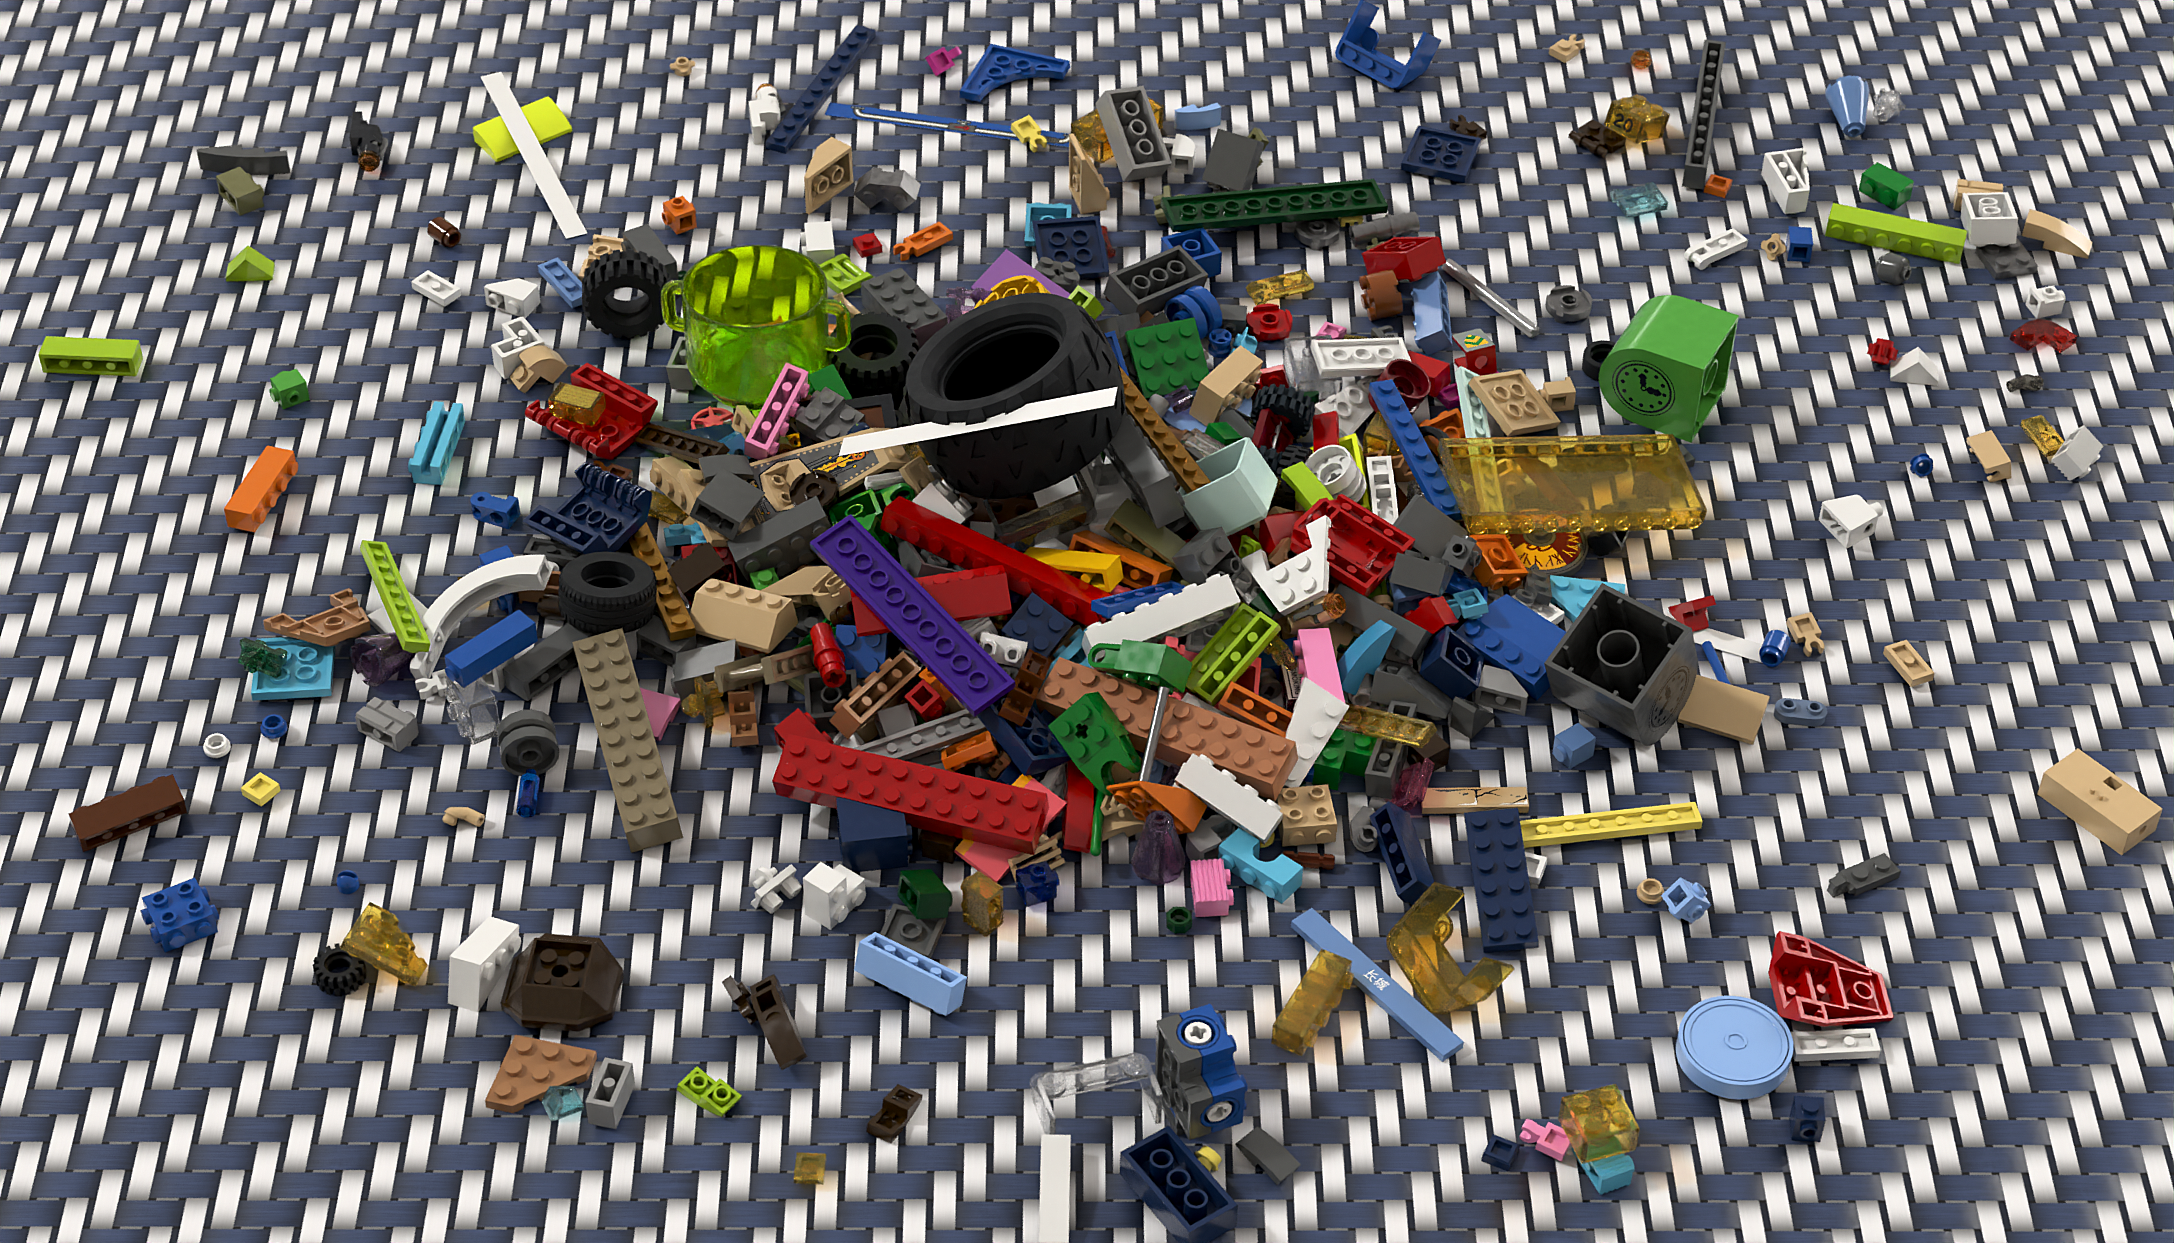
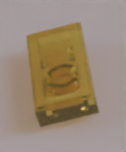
M2043 415L2021 421L2020 427L2045 457L2055 455L2064 443V440Z
M654 490L650 491L652 493V501L648 515L671 525L682 524L689 517L669 497Z

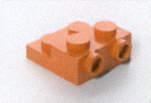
M1458 408L1449 412L1447 410L1443 411L1436 418L1426 419L1418 425V427H1434L1448 435L1452 442L1453 452L1451 460L1447 465L1469 455L1462 413ZM1430 435L1425 436L1424 440L1430 451L1438 456L1440 450L1438 439Z
M1505 534L1469 536L1477 541L1476 544L1482 550L1481 561L1473 571L1483 587L1490 586L1492 590H1497L1502 586H1507L1509 590H1513L1521 585L1528 571Z
M987 730L941 749V760L945 770L956 772L969 763L980 762V764H986L993 761L995 755L999 754L998 747L992 734Z

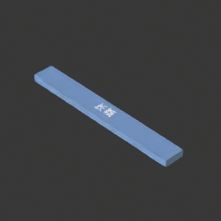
M1313 908L1291 921V928L1442 1062L1463 1048L1464 1041Z

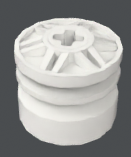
M1339 445L1325 446L1311 454L1305 462V465L1320 480L1334 499L1339 494H1343L1357 503L1364 495L1367 486L1366 479L1345 447Z

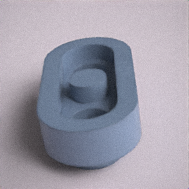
M1783 698L1775 704L1774 717L1781 723L1817 727L1826 721L1827 708L1818 701Z

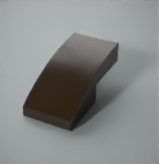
M897 1084L883 1099L882 1109L867 1123L866 1132L892 1143L915 1113L923 1095Z

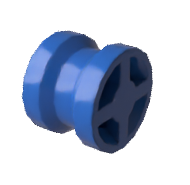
M1214 329L1209 333L1210 343L1208 345V352L1210 355L1223 358L1230 354L1232 335L1228 330Z

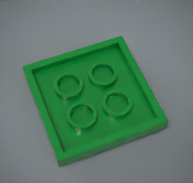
M1194 317L1126 331L1125 337L1139 390L1146 400H1149L1153 394L1165 397L1197 390L1200 382L1209 374Z

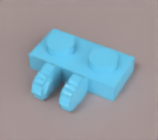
M1477 588L1452 594L1453 599L1446 601L1457 620L1461 615L1464 619H1477L1489 612L1487 602Z

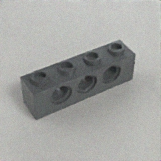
M1391 700L1365 771L1366 796L1392 800L1407 758L1408 745L1413 741L1418 727L1417 704Z

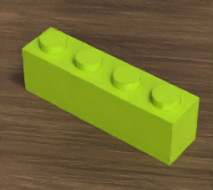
M46 336L38 354L42 371L45 373L137 376L143 360L139 340Z

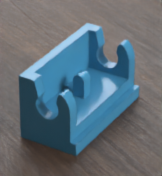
M734 431L717 441L724 443L730 449L728 454L747 456L744 454L745 439L740 432Z

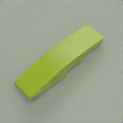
M1303 462L1282 470L1281 478L1295 491V500L1306 511L1319 499L1328 498L1329 500H1334L1320 480Z

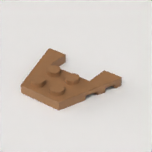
M350 588L329 595L330 603L335 608L303 620L296 621L285 613L263 620L264 629L267 631L326 647L335 646L340 641L348 638L359 637L361 633L371 630L370 620L362 607H359L356 597H353V592Z

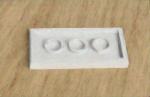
M1402 337L1313 340L1310 345L1321 378L1381 375L1385 367L1392 360L1405 359L1411 361Z

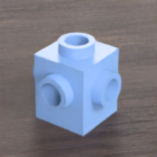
M1681 877L1661 895L1669 906V912L1676 919L1680 920L1682 918L1690 923L1701 918L1704 912L1711 906L1705 897L1707 895L1706 890L1699 883L1695 882L1693 884Z

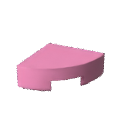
M1325 322L1316 334V340H1340L1345 337L1347 328Z

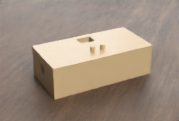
M2078 748L2043 773L2038 790L2040 797L2120 855H2123L2156 831L2163 810Z

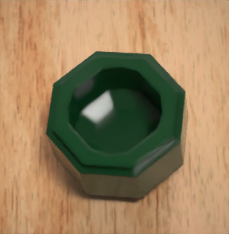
M1185 907L1171 908L1166 913L1167 929L1174 934L1186 933L1192 928V912Z

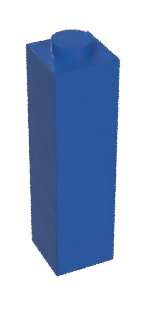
M517 610L445 655L446 675L451 681H456L463 688L537 642L536 623L523 612Z

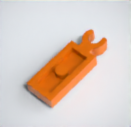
M937 222L904 238L903 243L894 245L893 254L897 255L900 253L901 261L909 259L912 254L918 257L953 240V232L941 222Z

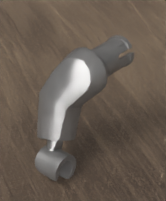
M1372 797L1368 807L1363 806L1350 822L1352 841L1359 851H1372L1378 843L1377 831L1372 826L1369 816L1385 804L1383 799Z

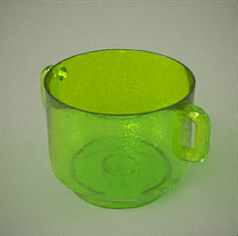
M744 245L720 250L696 262L687 271L683 280H671L665 283L661 289L663 320L671 329L684 332L686 363L692 378L718 401L733 408H736L737 405H746L749 411L762 409L786 362L808 371L809 375L828 366L829 351H841L851 341V316L848 308L840 301L828 299L827 279L821 267L811 258L791 249L771 245ZM675 294L682 295L683 318L676 314ZM828 313L836 316L837 337L829 336Z

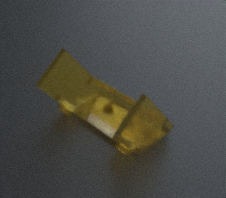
M1434 882L1389 931L1386 944L1426 1009L1431 1013L1444 1015L1485 1001L1512 973L1514 967L1504 962L1483 957L1466 977L1463 975L1444 944L1453 933V922L1448 913L1465 894L1462 890Z

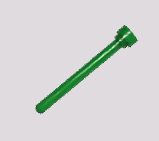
M1096 787L1090 853L1095 857L1101 854L1104 815L1100 807L1105 797V794Z

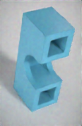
M1238 828L1219 845L1218 859H1223L1224 869H1230V872L1243 879L1245 883L1253 885L1264 892L1266 896L1282 904L1302 885L1303 866L1283 854L1270 862L1258 860L1260 840L1243 829Z

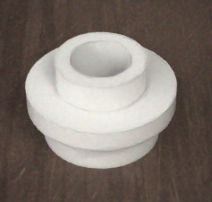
M216 733L206 738L203 749L207 756L219 758L230 751L231 745L230 741L223 734Z

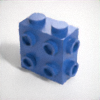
M195 878L142 897L145 908L140 910L146 926L151 924L152 928L149 930L155 944H161L164 952L218 932L216 921L220 918L214 904L209 906L210 898L205 886H199Z

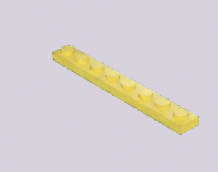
M1696 802L1522 820L1520 825L1524 848L1701 829L1703 821Z

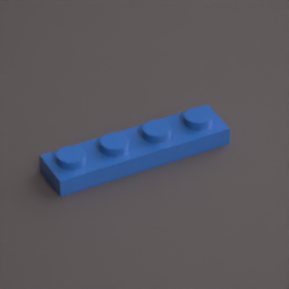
M1171 580L1092 600L1091 611L1101 614L1103 618L1110 619L1121 612L1127 614L1134 612V609L1143 603L1148 602L1151 605L1159 602L1158 599L1168 593H1172L1173 596L1183 592L1182 589L1186 586Z

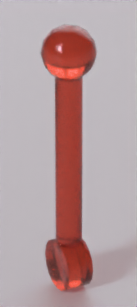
M1101 226L1103 238L1108 248L1107 254L1110 257H1114L1116 250L1112 248L1107 236V227Z

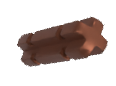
M1283 851L1282 853L1303 866V868L1319 869V867H1323V869L1332 870L1335 866V856L1333 854L1320 856V853L1309 852L1294 854V851Z

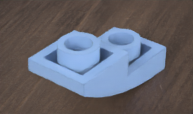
M1218 103L1202 108H1197L1192 104L1175 110L1174 128L1176 130H1198L1221 125V106Z

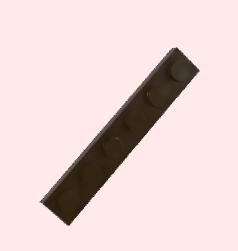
M647 423L633 440L639 447L699 464L698 458L727 455L730 451L724 443L652 423Z

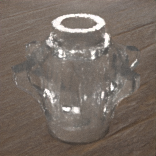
M1883 88L1879 91V94H1875V107L1873 110L1875 118L1880 121H1887L1891 116H1898L1900 114L1899 111L1905 110L1906 105L1901 102V94L1897 90L1887 91Z

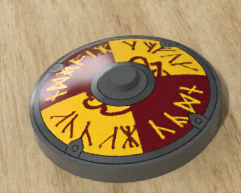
M1541 509L1518 510L1508 514L1505 521L1507 531L1504 534L1526 569L1531 571L1540 570L1546 573L1547 576L1571 577L1583 567L1587 557L1588 542L1582 529L1572 520L1561 514Z

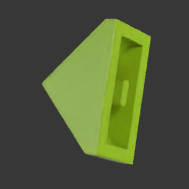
M247 245L228 264L226 282L273 280L275 263Z

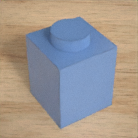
M1577 723L1555 736L1552 754L1559 762L1572 769L1594 755L1596 737L1580 723Z

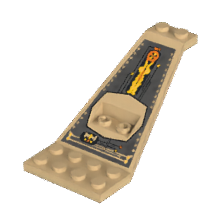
M870 428L750 463L754 478L744 481L765 492V495L757 512L738 535L793 508L789 489L792 482L803 473L808 474L812 473V470H822L832 474L839 486L840 497L864 483L867 476L877 475L886 469L899 470L910 462V459L902 445L839 456L844 438L893 428ZM680 469L677 477L691 508H693L696 498L709 483H705L701 470ZM698 521L707 543L710 542L713 547H729L726 542L730 540L729 538Z

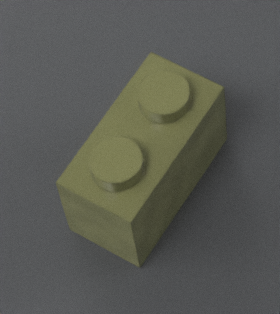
M241 167L216 176L219 194L239 216L264 207L262 198L264 197L263 188L260 184H256L252 176Z

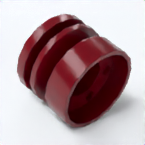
M1405 359L1392 360L1385 367L1376 382L1392 379L1413 416L1430 392V379L1426 372L1416 363ZM1369 392L1368 398L1371 407L1379 416L1383 418L1371 393Z

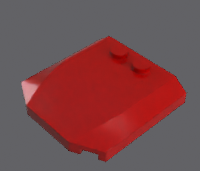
M1339 494L1334 500H1329L1328 498L1319 499L1294 523L1291 532L1290 550L1299 555L1312 548L1306 525L1326 515L1331 519V528H1328L1330 549L1327 550L1329 574L1363 596L1368 597L1392 572L1397 552L1405 554V550H1411L1416 539L1347 496Z

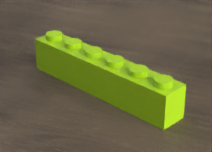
M1833 203L1825 236L1960 264L1968 230Z

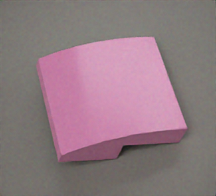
M640 688L654 738L657 741H661L668 723L672 722L677 714L681 700L680 698Z

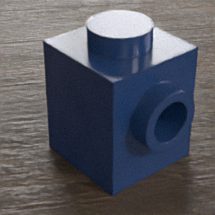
M1794 1096L1789 1116L1791 1140L1821 1141L1826 1122L1824 1098Z

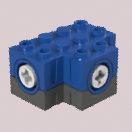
M1211 1004L1182 1012L1180 1015L1176 1014L1157 1020L1154 1094L1177 1136L1186 1134L1189 1140L1243 1123V1113L1246 1110L1244 1097L1248 1087L1244 1076L1238 1075L1233 1058V1053L1237 1051L1236 1042L1232 1035L1227 1034L1221 1014H1216Z

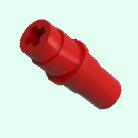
M817 623L810 630L814 651V665L819 670L824 684L830 688H836L843 685L847 678L844 652L839 648L832 627L827 623Z

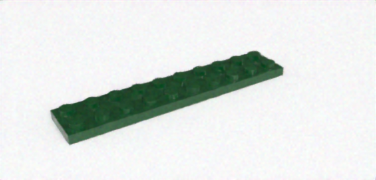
M1375 179L1161 197L1160 203L1172 232H1184L1198 228L1206 230L1387 213L1388 204Z

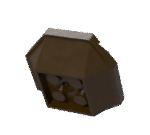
M545 933L540 938H534L527 948L512 960L500 1002L501 1009L522 1027L579 1032L601 1021L604 1023L613 1019L624 977L623 968L600 938Z

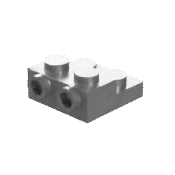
M824 387L821 392L816 390L812 394L810 403L806 408L801 406L795 414L797 431L821 443L847 435V432L856 423L865 422V415L845 404L843 396Z

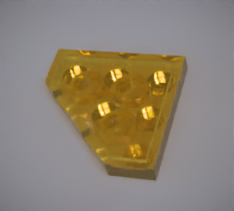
M369 902L344 938L340 948L347 951L351 956L361 958L372 964L376 969L386 971L396 976L400 981L416 986L428 966L423 958L417 957L414 952L416 946L408 934L401 932L398 928L399 920L395 914Z

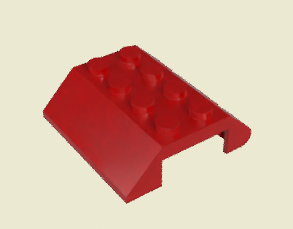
M585 363L571 374L572 390L545 410L540 408V400L537 399L526 408L525 417L547 427L548 430L553 431L568 441L582 446L583 449L597 457L612 460L634 443L635 437L650 422L658 405V400L593 365Z

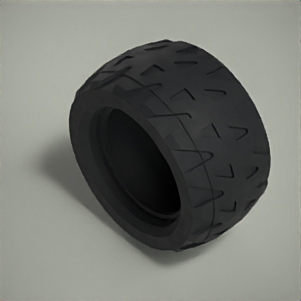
M1025 293L1004 297L981 305L954 319L936 332L920 348L909 366L906 374V384L903 388L905 408L911 426L927 422L940 425L966 422L965 425L986 422L987 418L1002 413L1007 415L1029 403L1118 387L1113 406L918 441L928 462L955 490L984 499H1008L1028 495L1051 487L1074 475L1091 463L1108 446L1120 426L1126 407L1120 367L1104 332L1083 307L1076 305L1071 299L1050 293Z

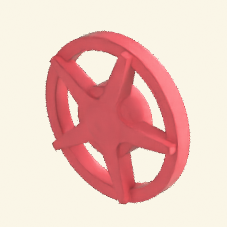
M709 406L693 416L691 419V429H697L695 424L704 425V427L722 425L728 419L733 421L734 415L726 409L711 408ZM709 414V416H707L706 418H700L704 415Z

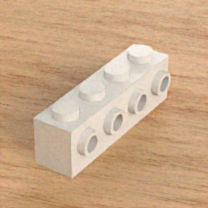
M1193 753L1174 779L1176 785L1182 789L1190 790L1208 807L1265 844L1283 819V813L1280 812L1281 807L1270 799L1265 802L1259 798V792L1251 786L1245 784L1243 787L1235 782L1237 778L1229 771L1223 769L1220 772L1214 768V762L1205 755L1201 754L1198 757Z

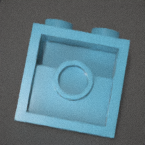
M1027 203L1025 246H1035L1032 221L1072 218V205L1063 203Z

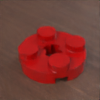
M1276 304L1257 305L1253 308V312L1250 314L1248 312L1246 316L1248 332L1258 342L1278 339L1285 340L1289 337V333L1292 330V314L1286 308L1285 312L1280 310L1279 305Z

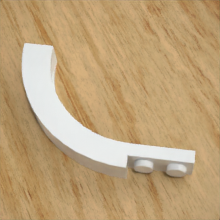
M545 555L516 556L490 563L467 574L446 589L430 606L421 620L431 644L429 652L416 653L410 662V671L415 680L420 678L430 679L448 637L460 621L474 609L505 594L526 590L544 591L552 573Z

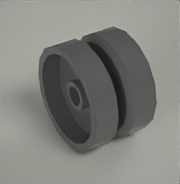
M533 709L520 710L509 714L497 727L501 763L513 775L528 777L542 774L551 769L559 759V746L556 739L555 725L551 717L544 712Z

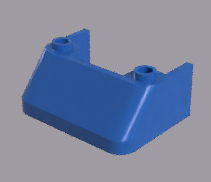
M1360 0L1336 47L1335 55L1339 61L1393 89H1401L1427 70L1442 40L1423 32L1407 64L1404 65L1375 49L1379 42V34L1370 25L1379 7L1365 0Z

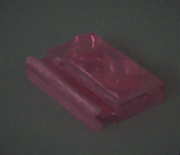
M1425 758L1423 764L1417 762L1401 771L1391 800L1393 804L1405 811H1409L1415 807L1418 801L1420 803L1424 801L1434 763L1429 758Z

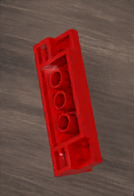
M1003 565L914 578L956 622L1012 613L1007 576ZM850 589L857 636L862 637L892 632Z

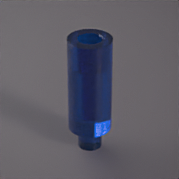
M534 769L526 770V773L520 778L516 812L524 818L532 817L536 813L540 779Z

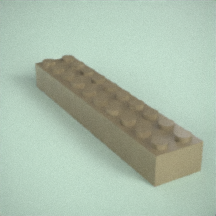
M623 628L572 642L631 853L683 838Z

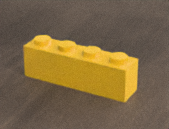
M1029 547L1024 552V554L1106 592H1111L1124 578L1120 555Z

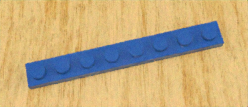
M1390 379L1371 382L1369 392L1426 500L1453 521L1462 519L1463 511L1394 381Z

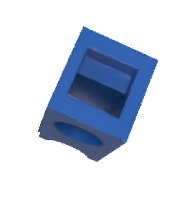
M478 492L470 498L473 517L478 521L510 529L521 515L518 497L509 495L507 499H502L495 496L492 497L487 492Z

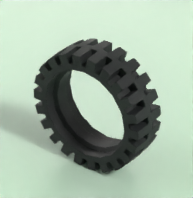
M1288 445L1277 469L1276 478L1278 482L1272 498L1271 508L1277 506L1295 511V491L1281 478V473L1283 469L1299 462L1305 464L1309 456L1313 454V450L1296 445Z

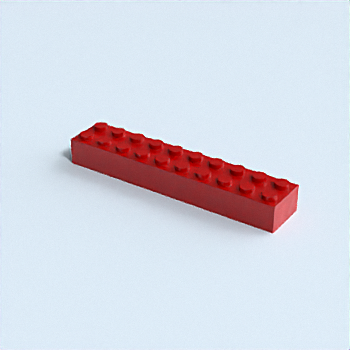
M791 734L788 735L772 780L776 795L834 809H837L836 798H845L904 813L906 824L911 823V827L1030 855L1035 854L1049 810L1047 793Z

